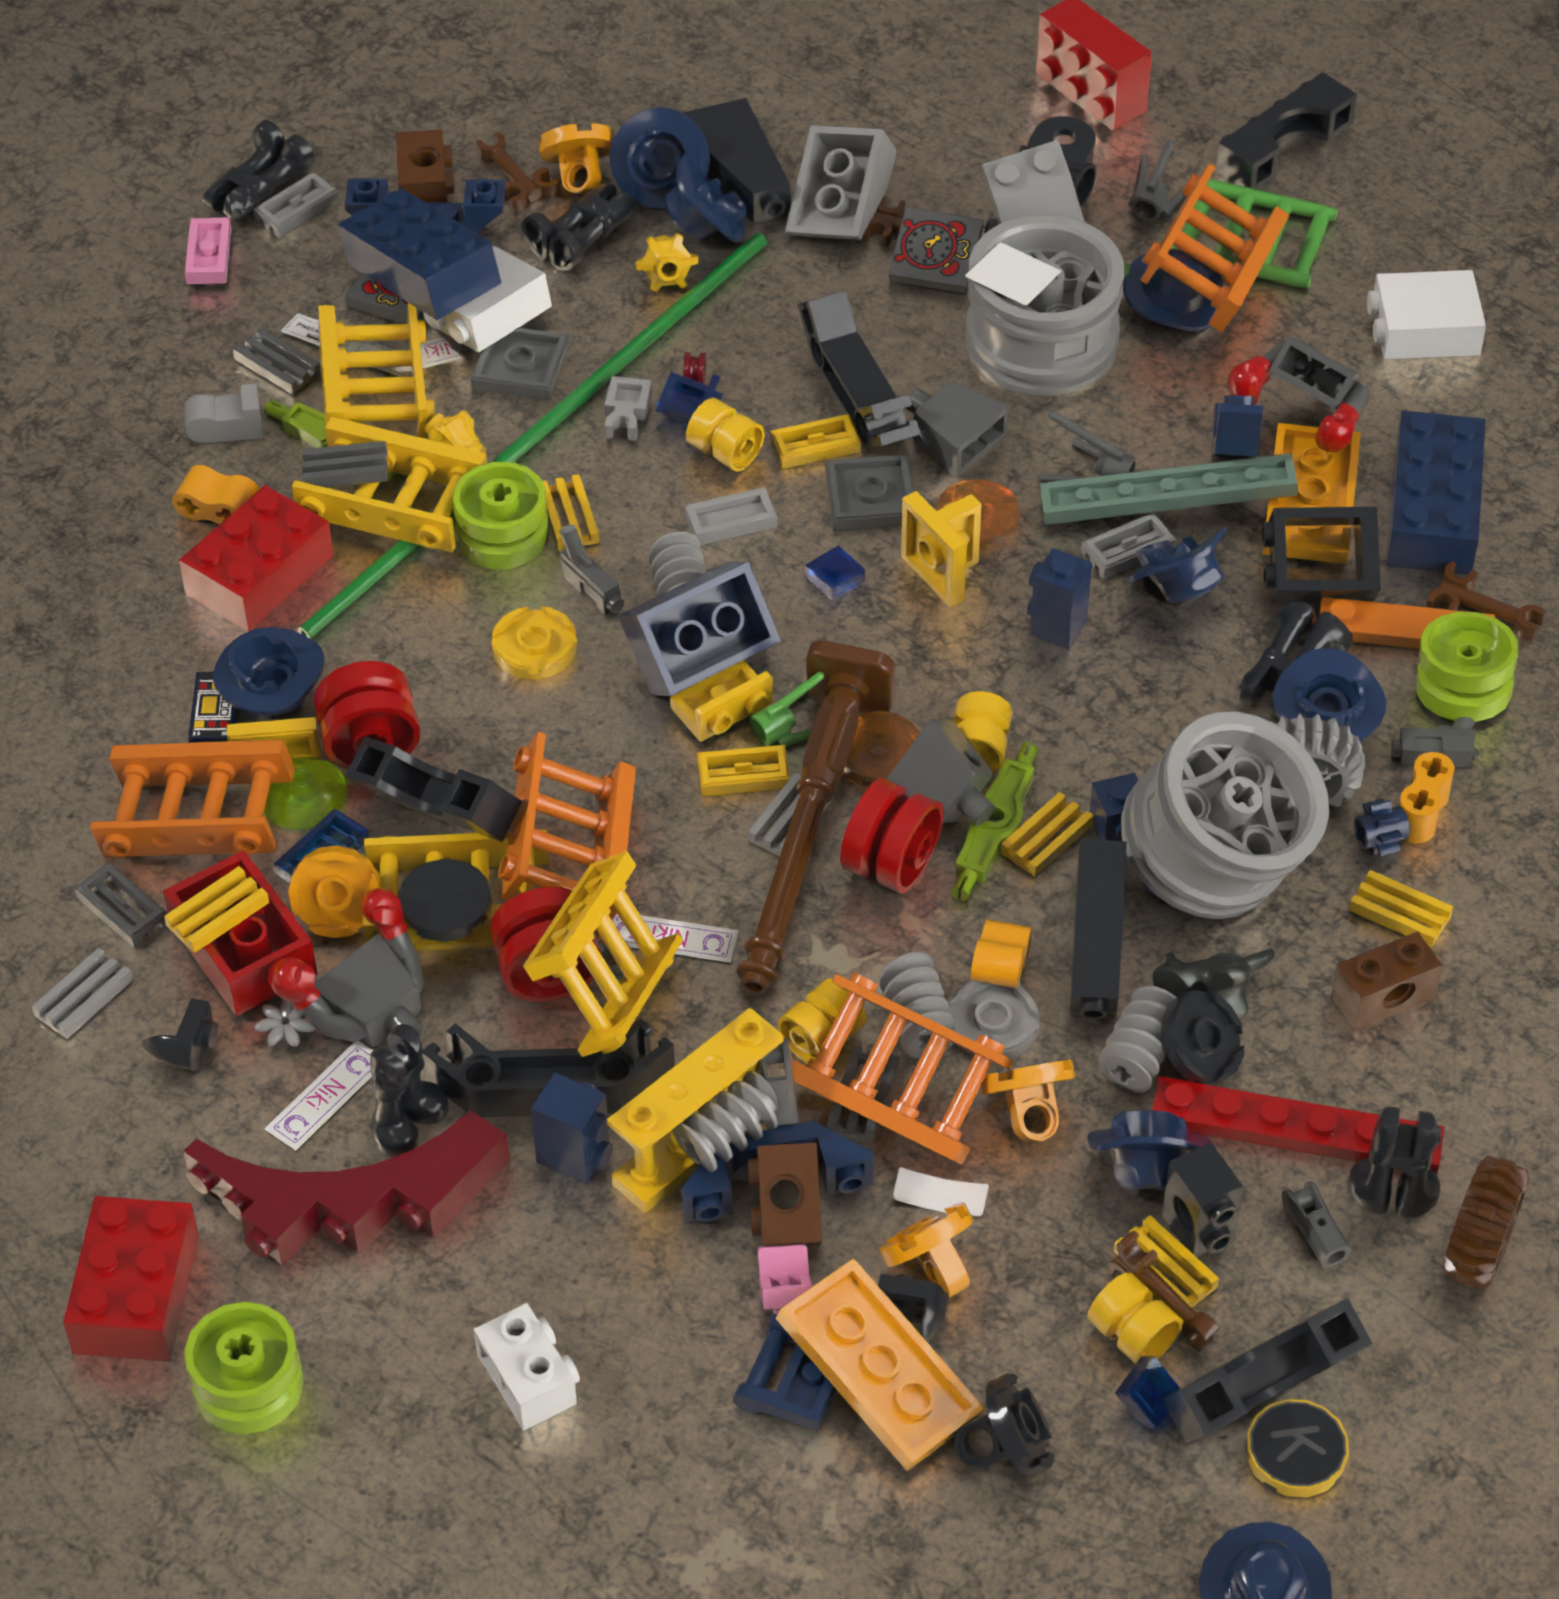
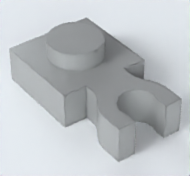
M611 376L604 405L605 417H607L604 425L605 438H613L614 431L617 428L624 427L628 430V440H636L638 434L637 420L646 421L652 395V380Z

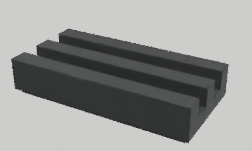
M262 327L256 331L255 339L249 336L244 340V348L238 345L233 349L236 361L292 395L321 373L318 361ZM255 353L269 360L271 364L256 356ZM284 370L287 371V372L290 373L291 375L295 376L297 379L295 380L294 378L290 377L289 375H287V374L284 373L283 371H284Z
M386 441L302 450V482L321 487H335L388 481V448Z
M110 862L74 887L76 897L133 948L141 944L140 937L144 934L149 938L156 933L154 928L156 925L159 924L162 927L166 925L164 916L168 913ZM107 878L145 911L148 916L143 918L127 904L125 899L111 890L102 881ZM91 889L95 890L101 897H103L110 905H112L118 912H120V913H121L126 919H128L134 926L132 927L126 920H124L118 913H116L109 905H107L101 898H99L93 891H91Z
M853 1046L841 1081L842 1084L849 1086L852 1078L855 1079L859 1065H865L870 1054L863 1053V1047ZM893 1054L890 1055L884 1068L885 1071L875 1098L876 1101L886 1105L899 1066V1056ZM834 1102L828 1118V1129L874 1141L879 1126L878 1123L868 1119L866 1126L858 1125L861 1115L852 1110L848 1121H842L841 1118L845 1107Z

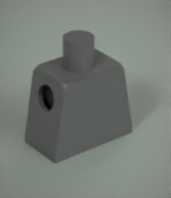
M956 382L946 384L933 396L920 388H916L910 393L912 406L905 408L914 414V420L918 423L920 435L913 436L915 443L956 478L1007 436L1009 406L1003 402Z
M930 719L887 778L906 787L908 799L914 794L919 793L941 802L944 808L943 823L957 822L965 815L976 826H979L987 821L995 810V806L980 793L992 778V770L958 726L950 719Z

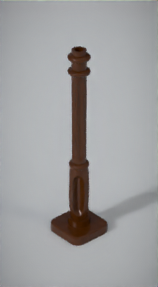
M821 640L810 644L806 657L807 680L818 672L824 674V679L808 691V695L813 701L822 705L809 735L803 759L801 779L796 786L799 798L755 937L746 940L744 945L748 959L740 963L736 970L739 979H741L740 985L742 989L748 993L763 995L767 992L768 988H772L778 983L779 976L775 966L786 958V951L782 943L825 805L833 800L835 795L834 789L851 753L858 727L859 713L886 715L892 709L896 696L895 662L889 655L883 652Z

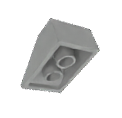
M810 125L785 230L787 235L861 240L889 187L897 153L896 148L883 129Z
M1059 140L982 164L984 184L998 224L1029 215H1059L1084 222L1071 174Z

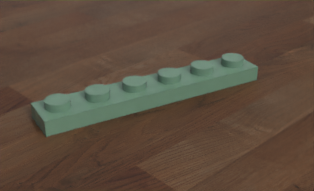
M1292 453L1040 483L1045 525L1298 495Z

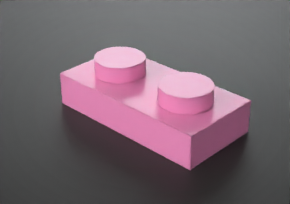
M190 218L185 265L187 284L227 283L232 231L230 218Z

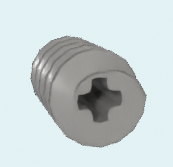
M676 531L668 533L657 539L648 553L657 596L706 573L700 540L695 534L690 532Z
M911 952L901 955L883 968L879 976V986L885 998L951 1030L954 1028V1017L949 1013V1003L944 998V989L939 983V975L933 969L934 961L929 954ZM907 1021L899 1037L900 1048L906 1055L912 1058H920L932 1033ZM949 1042L946 1050L950 1048L954 1043Z
M1143 986L1135 989L1129 997L1128 1004L1123 1008L1120 1019L1115 1023L1114 1031L1109 1035L1106 1046L1099 1054V1064L1103 1073L1109 1080L1127 1091L1135 1093L1147 1092L1152 1086V1078L1159 1072V1064L1166 1059L1167 1055L1161 1037L1162 1016L1168 1004L1176 998L1167 990L1156 986Z
M749 1071L744 1075L743 1081H734L728 1087V1092L720 1091L713 1097V1102H706L697 1112L692 1113L682 1123L672 1129L678 1145L692 1161L701 1164L707 1171L714 1172L718 1168L714 1154L726 1162L732 1159L733 1155L729 1143L736 1149L744 1151L748 1147L744 1133L753 1140L758 1141L763 1136L759 1122L770 1130H774L778 1126L774 1112L779 1108V1101L770 1083L760 1074Z

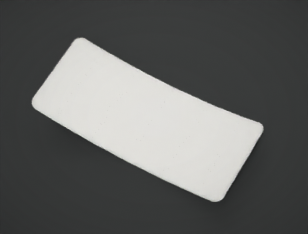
M900 1167L892 1197L903 1203L945 1213L944 1208L963 1202L972 1216H982L989 1185L938 1178Z

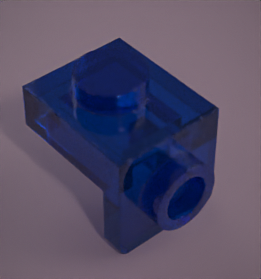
M671 372L655 412L688 424L695 410L705 400L712 397L722 400L723 393L717 391L721 377L713 374L707 386Z

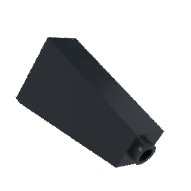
M746 98L682 112L701 128L706 137L710 154L709 170L706 177L709 180L718 178L721 182L720 190L725 195L735 193L744 202L747 209L746 216L753 223L789 215L791 209V185Z
M1080 839L1076 872L1070 1012H1079L1085 1018L1101 1019L1107 1017L1108 1014H1117L1127 841Z

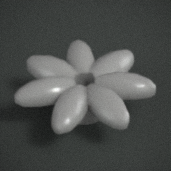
M285 1000L282 1001L280 1010L270 1004L263 1005L262 1011L268 1019H263L254 1026L255 1030L259 1032L271 1031L267 1040L268 1046L276 1045L283 1038L289 1044L296 1047L299 1044L298 1031L312 1032L316 1029V1026L311 1021L304 1019L307 1016L302 1010L297 1011L292 1004Z

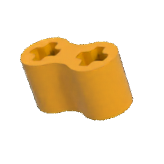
M194 465L190 468L173 495L172 505L180 515L187 519L195 521L210 520L219 525L253 496L260 487L246 476L237 474L231 476L223 475L205 465Z
M1427 752L1418 756L1414 763L1411 784L1401 793L1399 806L1406 813L1410 829L1409 837L1403 839L1407 842L1418 844L1430 840L1435 834L1439 810L1448 803L1455 767L1451 759L1442 753Z
M986 919L981 938L978 939L975 947L971 980L1017 989L1022 971L1027 964L1033 928Z

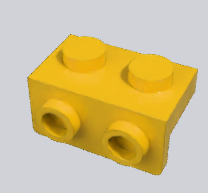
M743 660L670 697L671 709L693 735L702 742L715 734L724 733L733 724L772 704L773 677L767 671L757 675Z

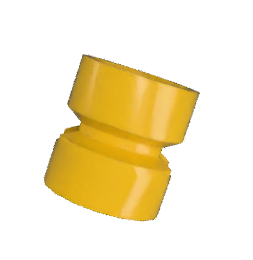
M713 397L699 405L693 413L686 430V440L691 446L706 455H713L719 463L736 472L744 470L754 461L765 438V430L761 424L748 416L738 414L733 407Z
M984 691L969 692L961 696L957 701L953 722L986 762L992 773H994L1004 763L1007 747L1006 736L1010 731L1013 710L1010 704L999 695Z
M827 978L807 994L805 1002H797L777 1022L778 1031L784 1035V1039L788 1038L791 1052L806 1064H808L810 1058L816 1059L848 994L847 991L832 983L833 978ZM862 1007L846 1041L865 1026L867 1016L864 1007Z
M1128 1272L1117 1276L1097 1295L1090 1306L1087 1319L1106 1337L1111 1336L1113 1339H1118L1117 1347L1134 1364L1142 1368L1154 1363L1171 1347L1182 1329L1183 1320L1162 1300L1152 1301L1153 1293L1135 1275Z

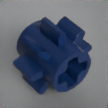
M1383 799L1363 803L1362 806L1365 814L1354 818V831L1362 849L1371 848L1372 854H1379L1380 857L1400 852L1401 848L1398 841L1407 839L1410 834L1409 822L1401 806L1392 807L1390 800L1384 801Z

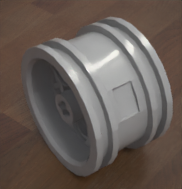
M1059 215L1018 217L998 224L986 232L973 247L969 258V271L995 246L1002 242L1060 270L1061 273L1027 306L968 278V295L971 303L967 311L966 349L975 367L995 384L1014 392L1029 395L1053 396L1074 392L1091 385L1104 376L1114 363L1119 344L1120 322L1117 310L1123 297L1124 261L1118 247L1106 234L1094 226L1074 218Z
M1236 711L1216 712L1196 719L1183 729L1168 746L1160 760L1152 765L1136 782L1125 800L1121 815L1122 839L1127 841V857L1140 879L1155 895L1169 905L1193 916L1210 919L1234 918L1253 910L1280 885L1284 876L1300 865L1316 849L1325 834L1329 818L1328 793L1316 763L1295 737L1277 724L1256 715Z

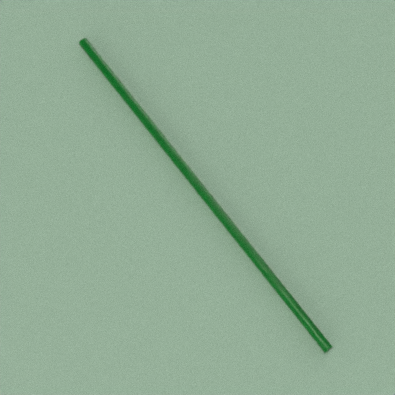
M759 232L755 233L491 462L515 463L608 383L611 380V376H616L767 245L766 237ZM453 510V512H452L450 518H452V517L454 516V510ZM399 540L299 626L298 632L312 639L419 545Z

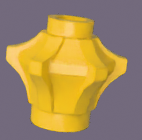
M676 233L673 237L658 236L654 238L650 236L646 239L648 243L647 251L643 258L635 261L636 270L644 271L651 280V290L658 292L661 286L678 285L681 289L687 286L685 277L691 265L698 264V256L689 253L682 244L683 235Z
M465 410L460 411L455 416L445 417L442 413H439L425 427L424 431L429 435V440L486 453V448L476 436L474 419Z

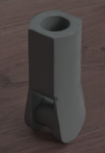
M785 1038L782 1044H779L759 1060L760 1075L770 1083L779 1101V1108L774 1112L778 1121L776 1128L799 1123L789 1040ZM785 1063L786 1076L768 1078L767 1065Z
M1309 1181L1304 1184V1189L1292 1192L1290 1189L1282 1191V1203L1287 1214L1302 1232L1321 1266L1327 1269L1343 1263L1349 1257L1351 1247L1331 1216L1316 1184L1313 1181ZM1311 1207L1313 1212L1306 1214L1304 1209Z

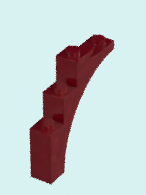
M469 1110L443 1133L409 1152L376 1164L340 1171L294 1172L261 1167L227 1156L197 1138L183 1151L188 1170L186 1176L191 1185L202 1194H208L209 1192L222 1201L230 1214L242 1220L245 1232L244 1241L255 1255L260 1258L268 1256L281 1266L287 1263L320 1229L336 1244L344 1242L359 1252L396 1214L410 1229H421L434 1239L510 1162L507 1134L472 1110Z

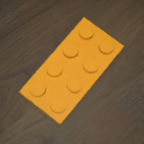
M1278 423L1274 455L1292 453L1298 495L1269 498L1266 522H1269L1273 508L1354 507L1361 432L1354 431L1350 443L1338 453H1328L1320 449L1315 442V434L1318 427ZM1352 525L1285 526L1286 557L1347 564ZM1263 547L1262 555H1270V547Z
M854 1258L781 1308L778 1312L776 1320L906 1471L957 1435L960 1428L981 1416L985 1410L984 1406Z

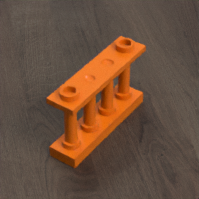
M1209 163L1201 176L1193 173L1182 189L1181 194L1185 195L1186 199L1162 242L1154 241L1144 256L1142 262L1148 266L1140 281L1147 284L1158 267L1212 301L1210 305L1216 310L1208 324L1223 332L1244 302L1290 214L1276 206L1267 219L1263 216L1259 218L1253 216L1206 185L1216 168ZM1197 200H1200L1249 232L1248 236L1253 241L1249 238L1247 241L1243 240L1193 208ZM1184 223H1188L1237 255L1235 259L1240 261L1241 264L1237 261L1232 264L1182 232L1181 229ZM1172 245L1224 277L1223 282L1229 286L1223 285L1219 287L1169 255L1168 252Z
M538 731L527 747L522 745L517 751L513 763V771L518 772L515 797L520 799L522 803L510 826L507 853L504 855L498 871V878L503 879L501 899L510 900L523 882L540 888L562 887L573 890L579 882L530 865L531 847L587 866L586 868L592 863L627 851L636 766L620 761L609 776L603 775L602 778L543 758L546 734ZM541 776L595 795V800L600 801L599 811L595 813L539 793ZM536 811L591 830V835L595 836L593 849L535 829ZM611 905L609 917L612 920L617 912Z
M284 740L112 746L109 760L123 788L115 821L92 822L90 827L103 857L236 854L242 850H245L247 854L276 852L278 845L263 814L270 784L293 781L295 766ZM229 784H252L244 817L220 818ZM209 785L201 819H177L185 786ZM166 786L158 819L134 821L142 788Z
M855 972L852 973L849 980L836 974L832 983L847 991L848 994L816 1059L810 1058L807 1066L795 1060L792 1061L794 1082L963 1165L971 1148L959 1142L963 1134L959 1129L992 1062L1010 1070L1013 1061L1002 1055L1005 1046L982 1034H979L977 1040L973 1041L875 993L878 987L877 983ZM865 1001H868L890 1012L858 1079L852 1078L849 1086H846L832 1079L836 1072L832 1067ZM907 1021L931 1032L932 1035L900 1100L894 1099L891 1107H888L874 1100L878 1092L874 1088ZM949 1042H952L975 1055L942 1121H936L932 1129L916 1121L920 1114L916 1109Z

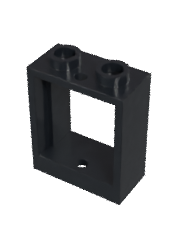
M1377 507L1273 508L1269 522L1262 523V546L1270 547V563H1264L1263 582L1265 589H1271L1272 602H1321L1322 597L1375 601L1381 590ZM1354 525L1356 580H1287L1285 526Z

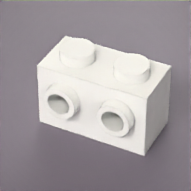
M528 1303L474 1329L477 1356L523 1431L577 1404L575 1383L580 1381L578 1371L569 1355H559L554 1347L556 1338L550 1324L545 1317L537 1319Z

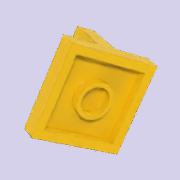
M915 491L902 498L901 557L952 608L964 601L966 569L979 563L981 503L970 494L956 502H950L942 509L936 511Z

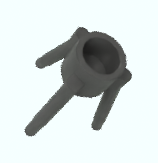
M1173 140L1167 141L1153 175L1146 183L1144 182L1149 155L1143 154L1141 156L1134 193L1128 205L1132 208L1133 213L1142 220L1155 221L1160 215L1168 218L1173 208L1186 197L1181 194V189L1168 201V189L1165 184L1160 182L1175 144Z
M1055 411L1048 413L1050 419L1089 442L1086 443L1078 438L1072 439V445L1099 458L1095 467V474L1106 476L1135 471L1136 457L1125 454V450L1110 445ZM1052 474L1039 475L1041 482L1083 478Z

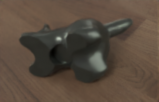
M1267 949L1245 957L1235 953H1219L1208 959L1183 963L1176 958L1174 953L1169 952L1166 962L1153 971V986L1167 990L1176 997L1192 990L1217 993L1232 1006L1238 1018L1242 1019L1249 1011L1247 996L1250 988V973L1267 966L1275 957V952L1272 949Z

